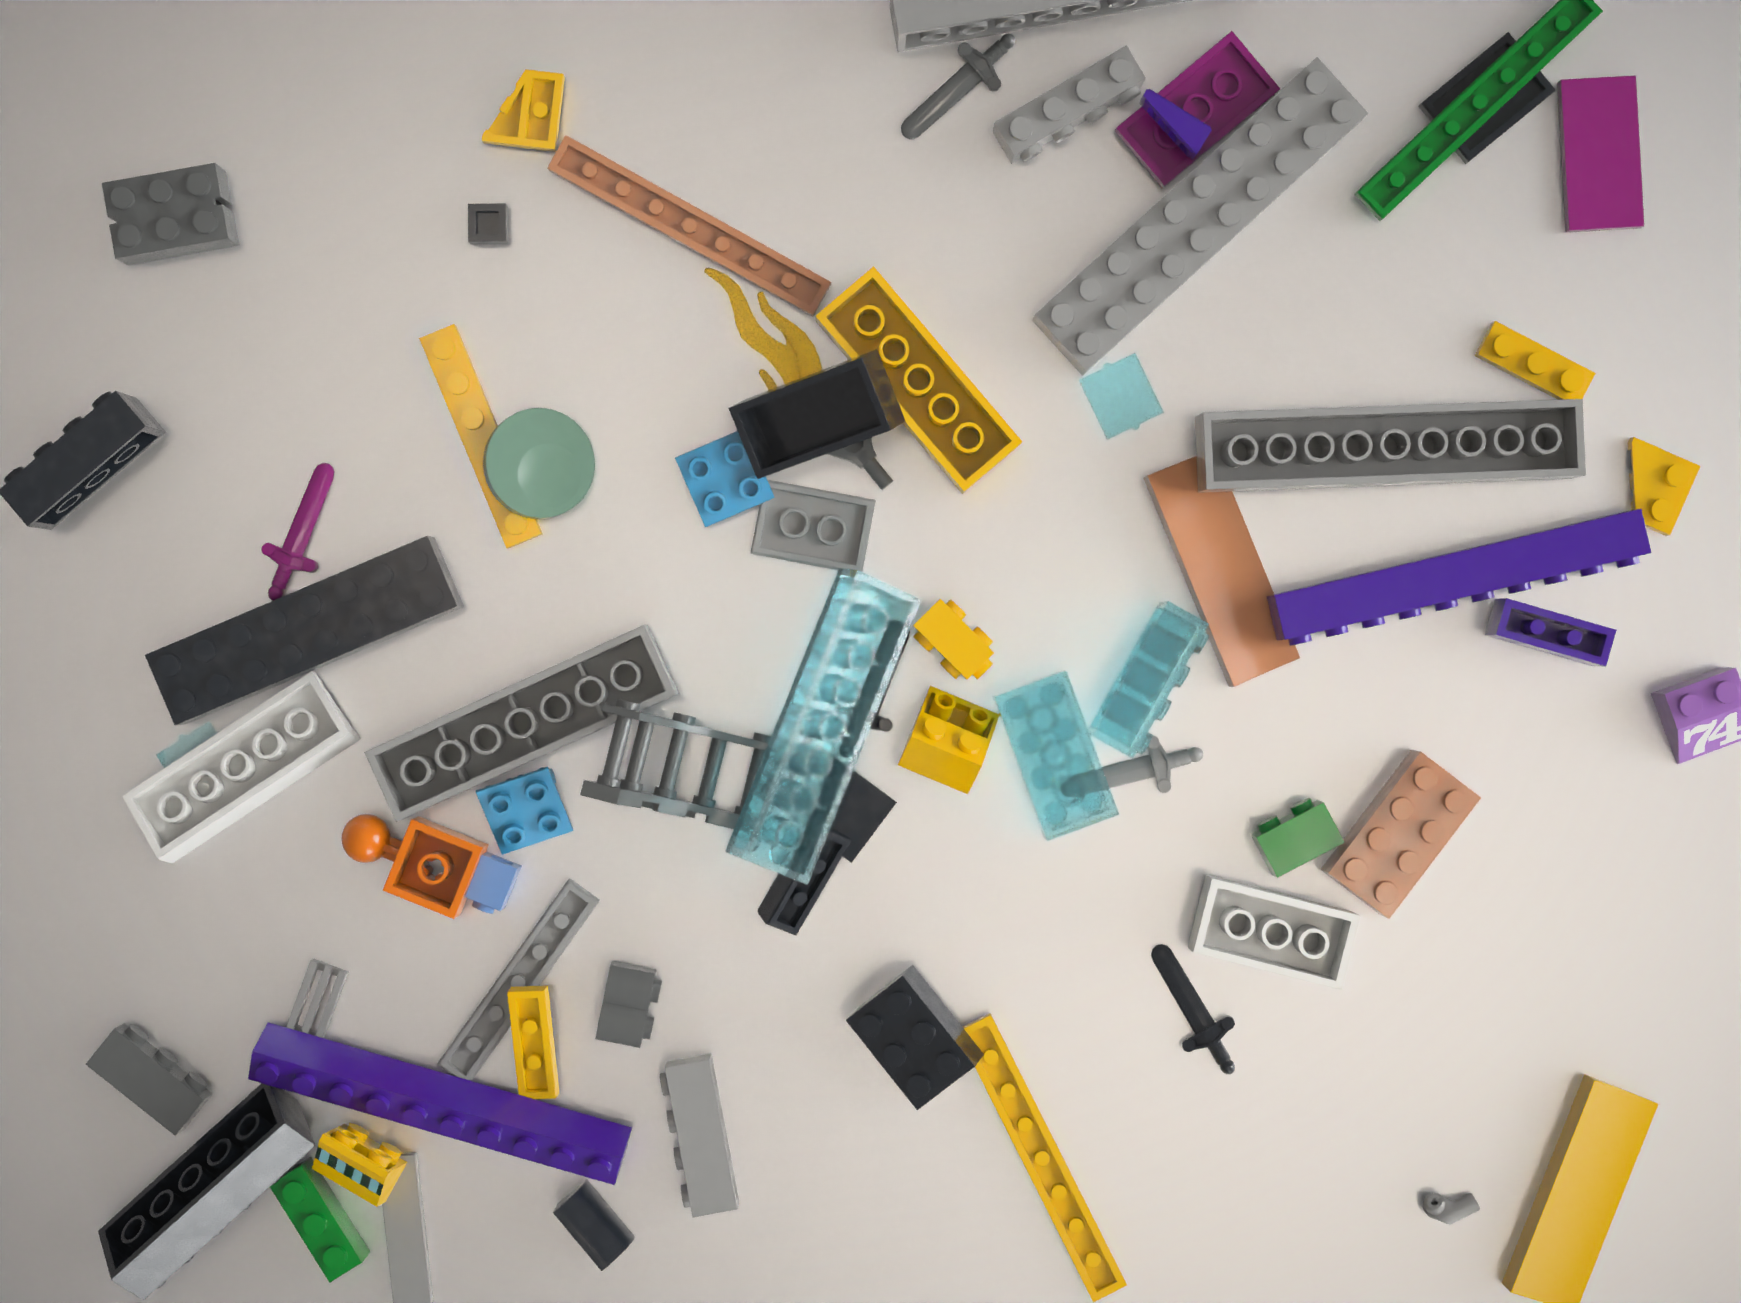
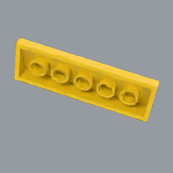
M1584 1074L1502 1280V1284L1511 1293L1543 1303H1580L1658 1103Z

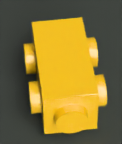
M939 599L913 625L918 631L913 637L928 652L935 648L944 657L940 664L954 679H957L960 675L966 680L971 675L979 679L993 665L989 660L994 654L989 648L993 641L978 626L972 631L962 621L966 614L954 601L950 599L945 604Z

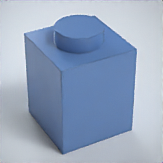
M485 852L481 855L465 898L473 900L472 906L486 913L493 914L495 909L498 911L503 910L506 907L522 865Z

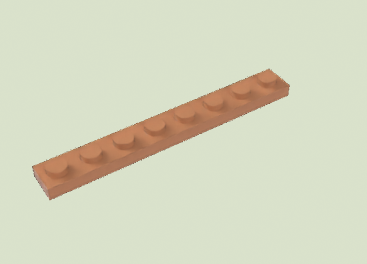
M567 135L563 138L547 167L550 172L812 317H814L831 286L829 280Z

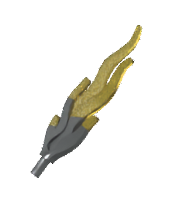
M705 268L704 273L719 283L728 293L735 323L741 338L774 366L782 377L784 384L822 370L816 348L806 333L774 310L768 304L763 292L760 291L757 294L761 312L784 335L786 345L775 340L758 324L740 286L734 280L718 270ZM760 369V377L767 389L776 388V383L767 371ZM872 438L828 453L830 456L850 461L860 469L864 468L881 490L893 482L892 478L875 459L877 455L873 449Z

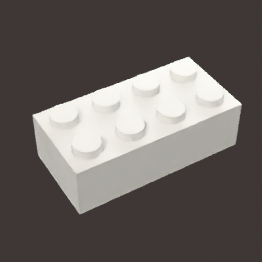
M1206 874L1188 948L1193 953L1342 990L1360 915L1349 910Z

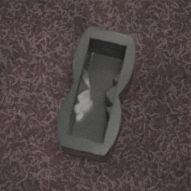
M612 961L595 1039L637 1048L641 1047L643 1039L650 1040L655 1017L648 1016L650 1002L658 1003L662 980L655 979L656 969Z

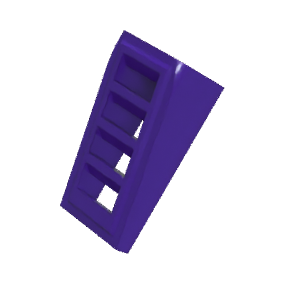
M1146 89L1139 102L1143 109L1184 154L1193 160L1212 131L1211 127L1151 89Z

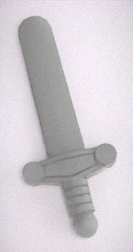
M1152 735L1146 740L1149 755L1068 776L1061 782L1060 791L1066 797H1076L1155 777L1158 790L1166 793L1171 789V769L1200 761L1203 758V751L1200 748L1193 747L1190 750L1185 749L1166 754L1158 737Z

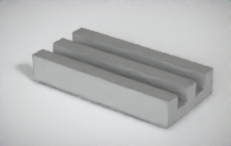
M312 959L286 1028L325 1038L349 971ZM317 970H321L323 972L304 1024L300 1026L298 1022ZM330 975H335L337 978L317 1031L311 1030Z

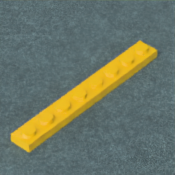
M991 1013L963 1026L964 1030L984 1053L975 1068L1092 1301L1095 1302L1127 1286Z

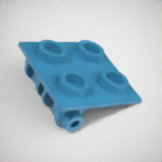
M738 431L675 457L705 527L775 498L766 476L757 479Z
M542 767L539 770L524 775L521 774L518 777L509 778L506 781L476 790L477 797L502 855L573 831L556 788V778L552 768Z

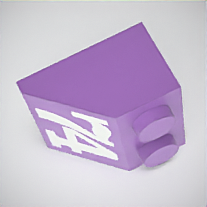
M1720 667L1651 693L1676 764L1741 741V679L1737 668Z

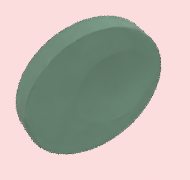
M531 408L511 415L495 428L485 447L483 469L489 489L505 508L522 517L547 519L571 510L584 498L593 481L595 458L589 438L573 419L556 410Z

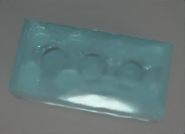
M1169 601L1159 602L1086 734L1130 758H1134L1136 753L1142 755L1153 737L1148 732L1155 720L1161 721L1172 701L1167 699L1172 688L1175 686L1180 688L1189 674L1191 668L1186 666L1190 656L1194 653L1199 654L1206 644L1209 634L1204 631L1209 623Z
M1066 670L992 696L1041 831L1047 841L1119 815Z

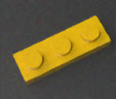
M1497 321L1491 323L1475 354V357L1558 400L1583 399L1596 374Z
M548 985L510 987L507 995L518 1094L532 1099H556L560 1092Z

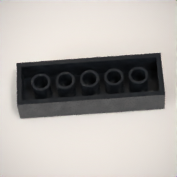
M261 1083L98 1230L111 1280L142 1300H145L156 1289L163 1286L166 1280L181 1266L189 1262L212 1238L218 1236L241 1212L247 1210L252 1202L264 1191L276 1184L280 1177L295 1163L303 1159L315 1146V1142L298 1100L283 1089Z

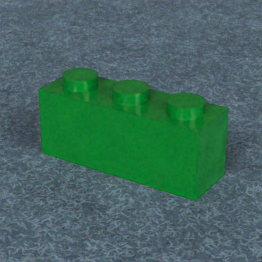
M310 1156L284 1173L278 1182L270 1186L330 1283L361 1264L369 1255L370 1250L324 1176L312 1169L314 1160Z

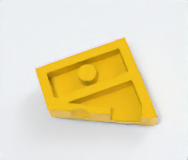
M525 69L516 83L515 90L500 107V113L490 128L486 129L483 133L482 142L484 144L556 152L565 81L564 74Z
M1632 437L1627 443L1628 450H1631L1632 473H1629V484L1633 493V499L1630 503L1631 510L1642 509L1646 528L1669 536L1672 533L1700 466L1636 437Z

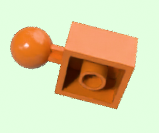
M362 814L352 818L345 825L341 838L345 852L355 861L370 863L383 857L394 862L383 891L452 919L461 915L467 900L465 895L481 855L487 851L489 846L487 843L420 816L411 819L403 841L392 837L387 824L381 818L371 814ZM439 859L444 867V871L435 876L432 874L434 868L429 865V861L433 862Z

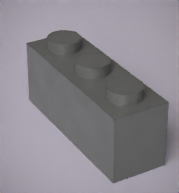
M124 1023L114 1028L85 1065L176 1136L188 1126L213 1093L206 1088L208 1086L207 1082L196 1073H187L177 1065V1058L172 1053L163 1048L159 1050L147 1041V1034L137 1026H128Z

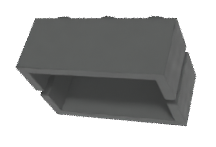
M216 163L102 183L107 217L116 222L115 224H109L115 259L126 265L239 245L234 213L226 207L227 205H232L227 174ZM215 200H217L218 202H220L221 205H216V201H215Z

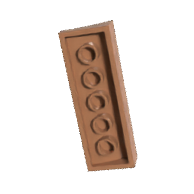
M1197 456L1144 477L1147 489L1228 686L1235 687L1299 659L1300 656L1295 645L1290 646L1288 639H1276L1266 597L1274 595V592L1233 492L1198 493Z

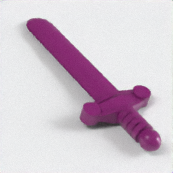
M321 463L314 469L282 548L271 543H265L261 548L264 555L278 564L271 582L272 586L268 590V596L272 601L283 596V589H286L293 571L314 573L318 569V563L303 557V554L334 478L335 471L328 463Z

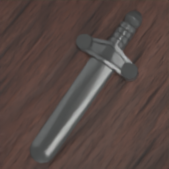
M1003 35L1000 41L997 40L983 54L971 47L970 44L966 42L961 43L957 51L966 61V64L904 120L901 125L903 136L908 139L919 137L981 81L988 86L989 90L997 91L1001 87V80L998 78L993 64L1006 54L1008 49L1014 46V35Z

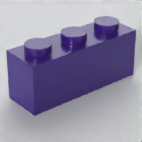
M1501 598L1494 601L1485 635L1590 666L1606 667L1617 630L1512 599Z

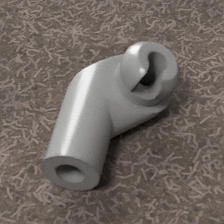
M1431 1193L1426 1196L1422 1206L1424 1212L1430 1218L1449 1225L1480 1210L1472 1193L1455 1201L1445 1198L1438 1193Z

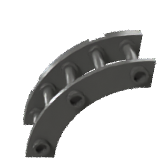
M617 699L616 706L603 703L601 711L616 714L617 718L603 774L598 775L597 781L584 780L580 793L581 796L616 805L641 808L642 806L651 808L653 811L684 818L685 816L695 818L696 813L706 815V823L754 835H764L767 820L756 818L758 811L754 809L769 752L784 755L785 747L775 745L776 737L754 732L753 739L717 731L694 725L696 717L674 712L672 719L639 712L640 704L622 699ZM632 719L640 720L625 779L619 780L618 775ZM658 724L674 729L659 787L655 786L654 793L642 791L643 784L640 783L654 725ZM688 732L712 737L698 796L694 795L692 802L677 799V791H674ZM727 741L754 748L740 806L735 807L734 812L715 808L716 800H713Z

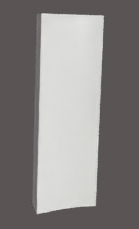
M311 671L124 794L122 798L157 859L173 864L361 738L338 708L317 673Z

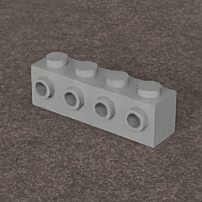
M1126 45L996 121L992 132L1011 164L1019 159L1026 162L1043 151L1041 146L1054 139L1058 143L1071 136L1076 131L1074 127L1087 120L1091 124L1108 113L1107 108L1120 101L1121 105L1136 98L1141 94L1140 88L1146 77Z

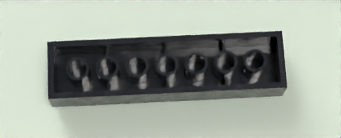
M425 536L148 653L145 657L174 725H184L463 608L464 605L435 537Z

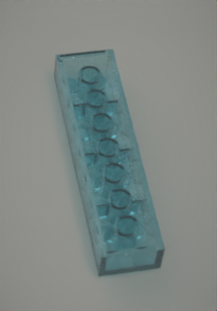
M839 568L725 852L808 885L921 599L859 570Z

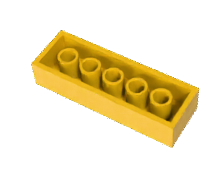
M874 266L815 316L817 324L848 360L870 351L878 350L905 418V422L902 424L962 494L1022 443V440Z

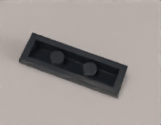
M812 817L758 908V914L765 924L797 935L852 840L829 825Z

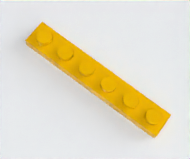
M452 324L419 338L506 548L509 549L543 535L537 519L522 517L505 508L494 497L486 482L483 469L484 451L489 437L498 425L457 326Z

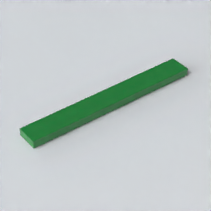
M1559 0L1354 195L1379 221L1384 219L1596 19L1603 10L1593 0Z

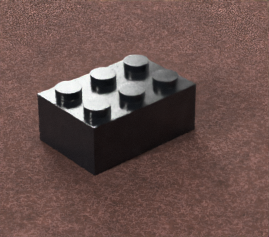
M913 965L859 1006L846 1019V1022L916 1110H919L974 1068L984 1055Z

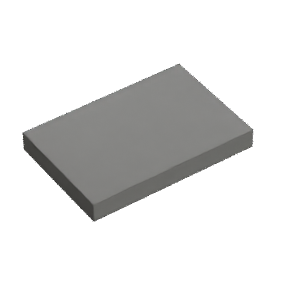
M768 480L775 498L759 505L751 554L862 574L876 500Z

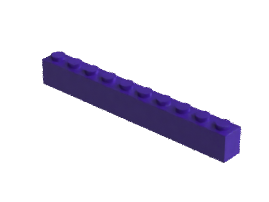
M1636 509L1266 597L1276 639H1288L1289 645L1293 646L1312 641L1311 634L1325 631L1326 637L1348 633L1347 625L1361 622L1363 628L1385 624L1384 616L1398 613L1399 620L1422 615L1421 608L1434 605L1435 610L1440 611L1457 607V599L1471 596L1472 603L1495 598L1494 590L1506 587L1508 594L1531 589L1530 582L1540 579L1544 580L1545 585L1567 581L1566 573L1580 570L1581 577L1604 572L1603 564L1616 562L1617 568L1639 564V556L1652 552L1642 509Z
M269 1022L265 1026L251 1055L249 1080L612 1185L616 1184L632 1131V1127Z

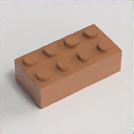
M1410 750L1344 837L1345 843L1337 846L1321 867V870L1378 914L1390 919L1481 797L1421 751Z

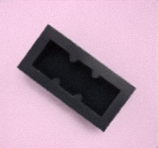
M588 1179L563 1198L553 1211V1214L601 1271L617 1259L635 1238Z

